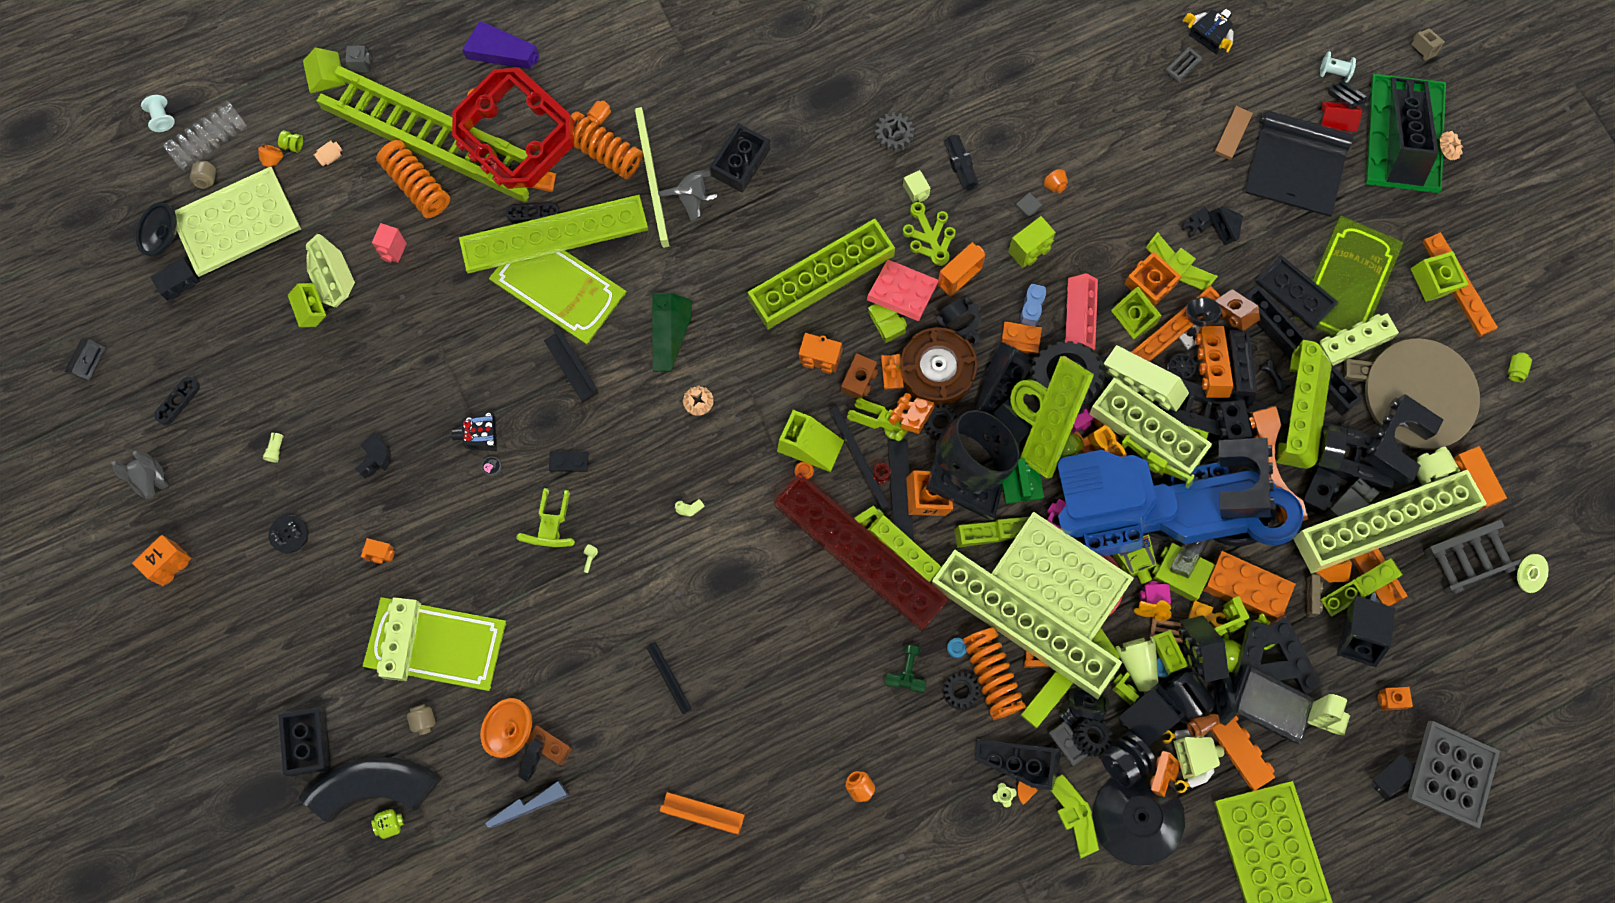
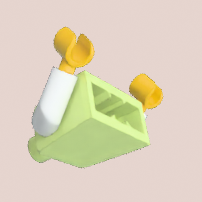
M1188 729L1177 730L1175 733L1169 730L1166 731L1164 734H1169L1171 738L1162 742L1169 744L1173 739H1176L1173 742L1183 778H1188V781L1177 780L1174 785L1178 783L1184 784V788L1177 792L1183 793L1189 786L1193 788L1206 783L1214 774V768L1220 765L1218 758L1224 756L1223 747L1221 745L1215 746L1211 737L1193 738Z

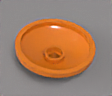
M508 698L498 702L489 710L482 723L480 734L482 746L488 754L496 758H507L517 753L524 746L532 728V715L528 706L518 699Z

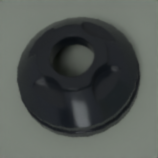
M1201 297L1195 298L1187 304L1186 316L1196 326L1207 327L1218 322L1222 310L1220 305L1213 299ZM1200 316H1204L1208 320L1200 321L1197 318Z

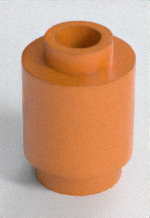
M603 100L596 101L586 116L590 119L591 123L596 122L598 126H601L611 113L610 105Z

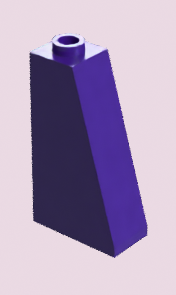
M482 21L478 22L462 49L465 58L469 60L531 69L533 64H536L539 59L538 50L535 45Z

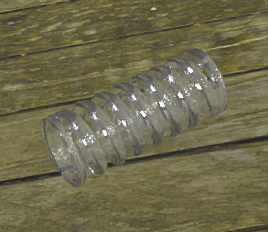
M227 100L225 101L226 106H217V111L221 118L215 112H209V117L213 124L206 117H201V123L206 131L198 123L194 122L192 126L197 135L189 128L184 130L189 141L181 134L176 135L182 148L172 139L163 144V147L184 172L188 170L187 163L193 165L196 162L194 155L199 159H204L205 156L202 149L208 154L213 152L209 142L215 148L221 146L218 138L223 142H228L229 139L225 131L232 137H235L237 133L232 124L240 131L248 128Z

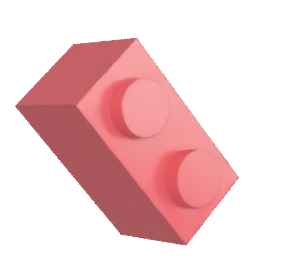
M380 223L372 241L381 259L397 263L407 244L397 228Z

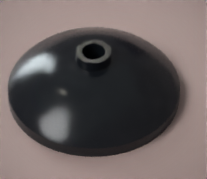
M163 202L155 203L140 218L136 230V244L142 254L151 257L157 256L171 245L177 231V217L170 205Z

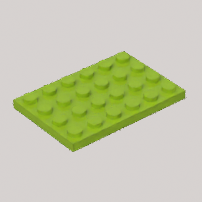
M1293 781L1214 801L1245 903H1332Z

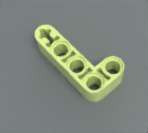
M1328 694L1313 702L1307 722L1329 732L1344 735L1350 715L1344 712L1347 699L1338 695Z

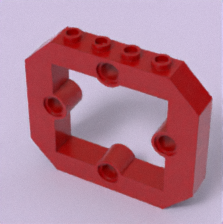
M520 68L494 69L453 110L452 136L456 140L455 145L461 151H468L467 156L474 163L478 161L481 164L480 168L487 175L491 173L494 176L492 178L493 181L499 186L503 184L507 189L531 188L574 146V120L561 105ZM515 86L527 97V105L534 114H546L558 126L542 142L531 141L526 146L528 157L512 172L498 159L497 154L488 144H482L469 131L483 117L488 119L494 118L499 111L496 103ZM541 101L539 105L535 106L536 102ZM540 150L539 154L534 155L536 151ZM489 153L488 157L483 158L485 154Z

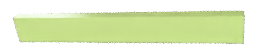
M642 107L636 108L635 113L659 237L664 248L669 247V240L661 199L658 195L659 189Z

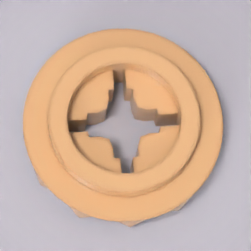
M1453 131L1445 132L1440 137L1441 151L1449 160H1456L1463 154L1461 140L1458 139V135L1454 134Z
M699 385L693 388L690 387L684 394L683 404L690 414L703 415L712 408L713 396L706 387H700ZM702 394L701 400L703 403L698 402L695 405L693 397L698 398Z

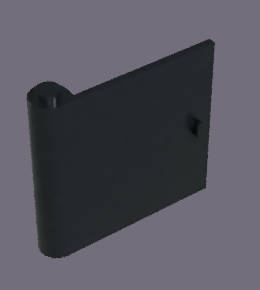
M1268 110L1266 113H1262L1259 122L1262 124L1245 193L1332 217L1346 154L1352 144L1354 134Z

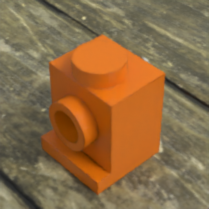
M367 538L361 557L366 561L370 562L371 559L372 562L382 564L383 561L391 562L395 551L388 543Z

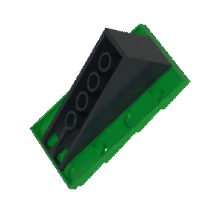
M1373 74L1370 85L1369 136L1366 159L1367 185L1440 193L1443 171V153L1440 148V137L1444 133L1446 82Z

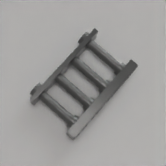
M1502 520L1438 543L1424 550L1427 558L1433 555L1435 558H1438L1451 585L1443 590L1444 594L1450 591L1452 594L1463 591V586L1502 571L1508 574L1517 570L1516 566L1521 564L1522 560L1511 562L1498 536L1500 534L1498 530L1505 527ZM1487 535L1488 538H1491L1504 566L1496 569L1493 568L1480 542L1482 541L1481 537ZM1469 542L1470 545L1473 544L1486 573L1476 576L1463 550L1464 543ZM1452 549L1453 552H1456L1468 580L1458 582L1445 556L1447 554L1446 550Z

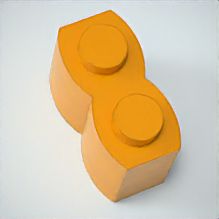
M1104 425L1089 435L1090 443L1097 451L1104 450L1119 457L1126 456L1124 448L1116 442L1115 435L1108 426Z

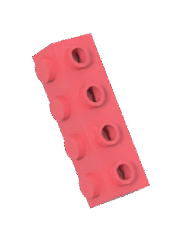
M1087 273L1068 278L1065 343L1067 341H1073L1074 344L1079 342L1084 344L1085 348L1089 346L1095 350L1098 279Z

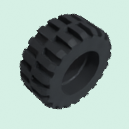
M1067 341V343L1057 342L1054 346L1051 344L1046 347L1045 351L1041 350L1038 353V358H1034L1030 368V379L1048 389L1050 379L1054 374L1060 357L1066 356L1094 374L1078 415L1084 413L1085 409L1090 410L1093 403L1098 400L1104 391L1103 362L1100 361L1099 355L1093 353V349L1089 346L1085 348L1084 344L1079 342L1077 344H1074L1073 341ZM1033 395L1034 399L1037 400L1038 404L1040 405L1039 398L1036 395Z

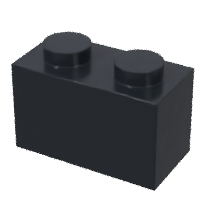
M184 258L150 276L160 295L167 301L178 297L185 290L192 289L200 282L192 267Z

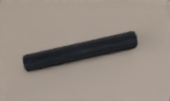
M655 642L649 644L647 650L682 714L690 712L692 708Z

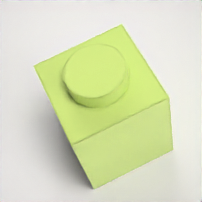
M920 170L904 177L903 186L913 203L917 201L922 202L928 198L930 186Z

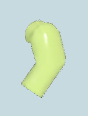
M700 499L691 505L685 504L683 501H678L675 504L678 514L689 517L705 507Z

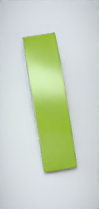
M1056 671L1020 716L1037 728L1071 687L1073 682Z

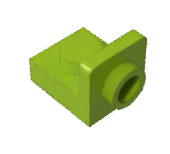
M872 506L855 517L854 523L857 528L861 526L865 528L873 522V518L876 520L884 514L880 509Z
M1129 672L1124 675L1120 673L1113 681L1115 686L1112 690L1132 705L1139 696L1136 694L1135 688L1129 684H1124L1131 674Z

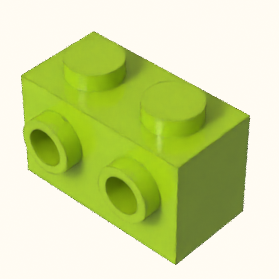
M298 283L288 294L299 327H316L326 317L314 283Z

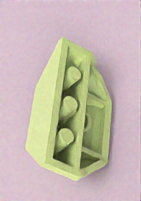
M317 234L306 244V250H308L307 272L312 283L316 286L321 302L337 307L349 296L355 282L341 251L322 235Z

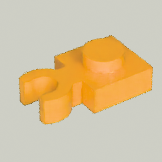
M1194 601L1188 619L1203 615L1216 628L1221 626V624L1216 622V618L1224 619L1225 615L1223 613L1214 614L1212 613L1213 607Z

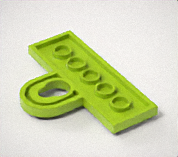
M1066 356L1060 357L1048 389L1034 380H1023L1014 386L1011 393V405L1015 413L1033 425L1020 459L1025 458L1026 464H1029L1031 468L1045 478H1052L1094 376L1093 373ZM1025 394L1036 395L1039 398L1040 409L1038 412H1033L1023 402Z

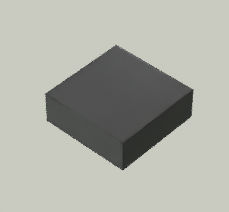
M1029 192L1016 203V207L1029 219L1042 207V204Z

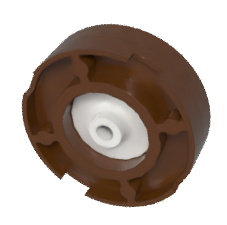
M947 328L926 329L912 337V340L903 350L900 362L903 386L911 397L934 402V405L937 407L939 404H942V406L954 404L969 392L977 371V358L972 345L967 339H963L955 333L956 331Z

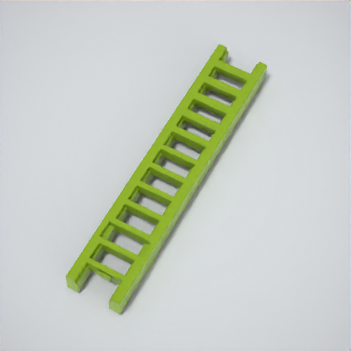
M339 65L334 74L337 78L349 84L339 101L322 93L316 100L321 109L390 141L401 140L407 149L526 203L529 198L527 188L507 189L503 184L499 186L493 181L492 178L494 176L491 173L487 175L480 166L471 163L472 160L467 155L465 159L456 156L459 150L455 145L456 140L449 152L441 149L440 147L447 135L452 131V117ZM358 89L365 91L355 108L348 106ZM373 96L380 98L370 116L363 113ZM391 103L395 105L386 123L380 121L379 118L387 105ZM404 110L411 113L401 130L395 128L394 126ZM418 117L426 119L427 121L417 137L409 134ZM434 124L443 128L432 145L424 140ZM474 127L469 131L482 144H488L496 154L500 153L506 156L503 164L508 168L513 160L522 163L528 157L525 150L511 145L503 139L496 138Z

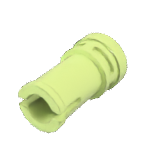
M271 433L268 448L263 455L264 460L278 462L283 435Z

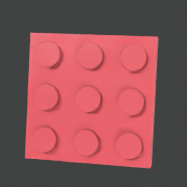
M887 259L868 294L867 300L919 321L938 285V279Z

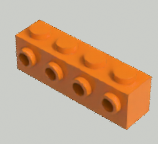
M1235 716L1226 726L1219 722L1210 731L1223 747L1224 752L1249 788L1255 791L1274 779L1273 773L1275 771L1268 761L1265 763L1261 758L1263 754L1256 744L1252 745L1248 739L1250 738L1248 731L1244 727L1241 728L1236 722L1238 717Z

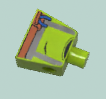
M1149 535L1143 536V546L1140 549L1113 554L1121 569L1132 577L1137 575L1141 585L1152 581L1149 570L1156 566V560Z

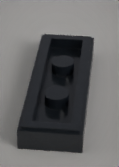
M1230 674L1227 678L1211 681L1219 722L1225 726L1238 714Z

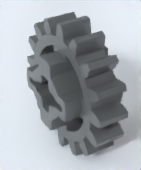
M892 112L890 117L888 114H885V119L879 118V123H876V141L881 142V148L887 146V151L891 148L894 149V152H897V148L904 150V145L909 146L910 141H913V123L908 122L907 116L902 118V113L895 116V113Z

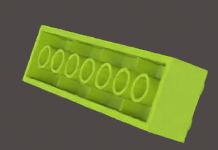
M873 219L748 291V300L769 330L884 263L887 259L889 260L894 257L895 247L877 220Z

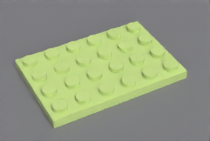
M268 167L175 210L177 232L199 277L301 230L272 167Z
M1035 512L1031 514L992 572L993 576L1090 641L1093 640L1134 579Z

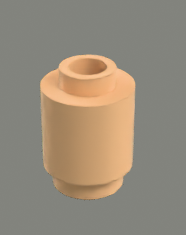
M329 141L317 149L314 156L322 166L329 165L342 156L340 152L343 150L337 142L332 143V141Z

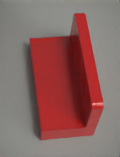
M1322 102L1323 118L1321 125L1338 130L1358 131L1363 111L1360 106L1350 109L1343 103Z

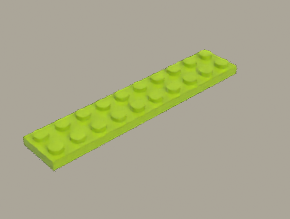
M640 195L459 237L466 271L467 273H472L648 231V226Z

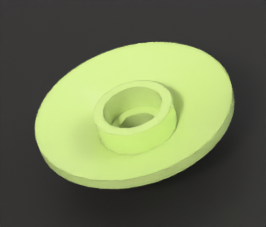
M1538 554L1528 555L1518 568L1517 580L1520 588L1525 592L1534 593L1544 586L1548 577L1546 559Z

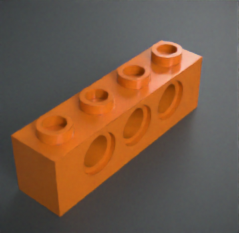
M1224 326L1201 327L1199 333L1196 334L1195 342L1196 345H1199L1198 360H1201L1202 389L1206 392V398H1230L1233 380Z

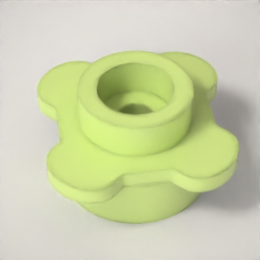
M1000 783L997 792L993 794V800L995 802L999 801L1004 807H1010L1011 800L1016 796V790L1006 787L1004 783Z

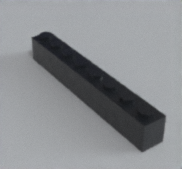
M1259 285L1244 296L1259 306L1260 320L1256 323L1290 360L1292 359V353L1303 340L1310 341ZM1331 364L1327 400L1343 416L1357 405L1363 397Z

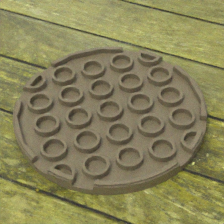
M1428 339L1403 340L1385 349L1370 367L1365 384V396L1371 416L1380 427L1383 424V417L1391 409L1389 406L1392 400L1404 394L1444 419L1437 435L1427 440L1406 427L1398 426L1395 431L1396 442H1400L1413 449L1435 450L1457 442L1472 428L1480 407L1479 386L1467 362L1448 346Z

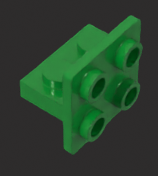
M1025 458L1019 459L1012 474L1002 482L1006 504L1044 498L1040 473L1031 468L1029 464H1026Z

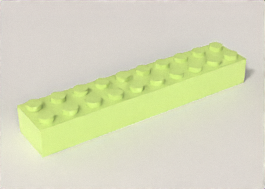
M1468 470L1304 529L1293 539L1312 574L1475 513L1487 503Z
M956 550L953 551L932 580L933 588L992 628L995 627L1002 635L1096 699H1099L1122 664V661Z

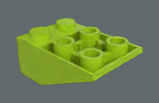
M793 410L779 439L777 452L831 472L844 440L811 416Z

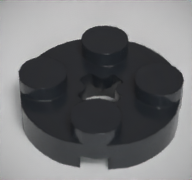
M1078 687L1077 691L1073 689L1068 699L1069 707L1072 709L1074 716L1095 719L1097 721L1103 719L1110 705L1106 695L1105 698L1101 695L1099 699H1096L1080 687Z

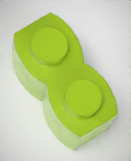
M878 304L868 307V313L885 343L906 333V321L903 317H899L897 312Z

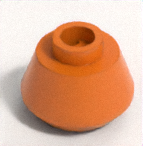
M261 145L258 148L259 160L266 167L277 165L284 156L279 148L271 145Z
M1057 169L1044 179V187L1054 193H1061L1067 188L1068 180L1064 170Z

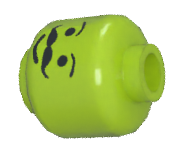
M394 809L377 813L374 816V820L371 821L375 835H379L382 839L399 834L401 826L404 825L401 813L397 814Z

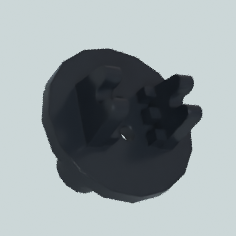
M294 515L279 517L271 525L268 535L270 544L274 549L283 554L298 551L307 543L309 538L306 524L302 519Z

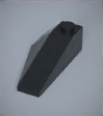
M1001 342L991 360L975 410L993 415L1011 396L1012 390L1018 382L1030 380V368L1032 367L1033 360L1015 347Z
M977 739L975 760L1032 788L1053 790L1059 772L1061 750Z

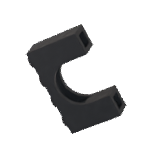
M1406 394L1399 398H1394L1390 403L1389 407L1391 409L1383 417V424L1374 434L1375 440L1367 448L1366 452L1368 454L1364 459L1402 486L1414 481L1421 465L1400 451L1395 442L1396 428L1398 426L1406 427L1427 440L1437 435L1444 420Z
M1267 438L1219 440L1220 467L1246 466L1254 469L1260 475L1258 482L1248 490L1220 492L1222 519L1271 517V509H1275L1274 497H1270V492H1274V480H1270V474H1273V462H1269V457H1273L1272 445H1268Z

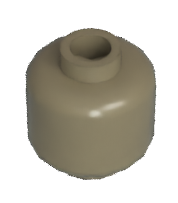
M207 161L195 162L191 168L190 181L201 189L211 187L214 184L216 168Z
M425 704L410 708V712L407 714L410 730L414 733L419 732V735L430 733V728L436 724L432 708L426 707Z

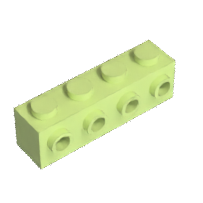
M1388 313L1382 316L1377 314L1370 318L1367 323L1359 322L1349 331L1344 329L1333 338L1328 336L1322 339L1320 347L1334 366L1392 340L1399 332Z
M393 598L392 603L389 604V622H386L384 628L386 638L385 642L383 641L381 644V653L383 654L381 661L377 665L378 676L383 679L407 681L421 603L417 600Z

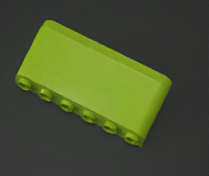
M1303 340L1292 353L1290 372L1297 373L1287 443L1278 444L1276 463L1308 469L1313 467L1318 460L1331 374V362L1318 343Z

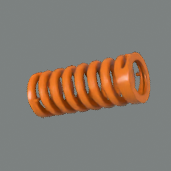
M578 111L574 112L571 115L574 123L577 120L574 127V148L581 149L582 153L589 154L590 158L597 159L598 163L604 164L606 168L612 169L614 173L619 174L622 178L629 179L638 169L643 158V151L636 147L630 149V144L628 142L622 143V138H614V133H606L604 127L598 129L596 122L591 123L588 117L584 118L585 115ZM632 165V169L627 172V169Z
M391 141L379 151L376 157L378 164L398 184V187L404 191V194L410 198L412 204L416 205L418 211L422 212L425 218L435 217L448 206L450 202L448 193L442 190L440 184L435 183V178L430 176L429 171L424 169L423 164L418 162L417 157L412 156L411 150L406 149L403 141ZM399 149V151L395 155H393L392 158L388 159L389 156L395 150ZM408 163H410V165H409L408 167H406L405 169H403L404 166H406ZM414 170H416L411 176L408 177V175H409L411 172H413Z
M995 627L979 631L962 639V642L967 647L966 652L969 655H973L970 658V663L977 665L974 668V673L981 675L978 678V683L985 685L981 691L983 694L989 695L985 702L988 705H993L989 710L992 720L1007 717L1027 708L1022 700L1017 702V704L1013 702L1022 697L1020 692L1000 697L1017 688L1018 684L1016 682L995 687L1013 678L1014 674L1012 672L991 677L1009 668L1010 664L1006 662L987 667L1005 658L1006 653L1002 652L983 657L1001 648L1002 643L998 642L979 647L986 642L991 643L992 639L998 637Z

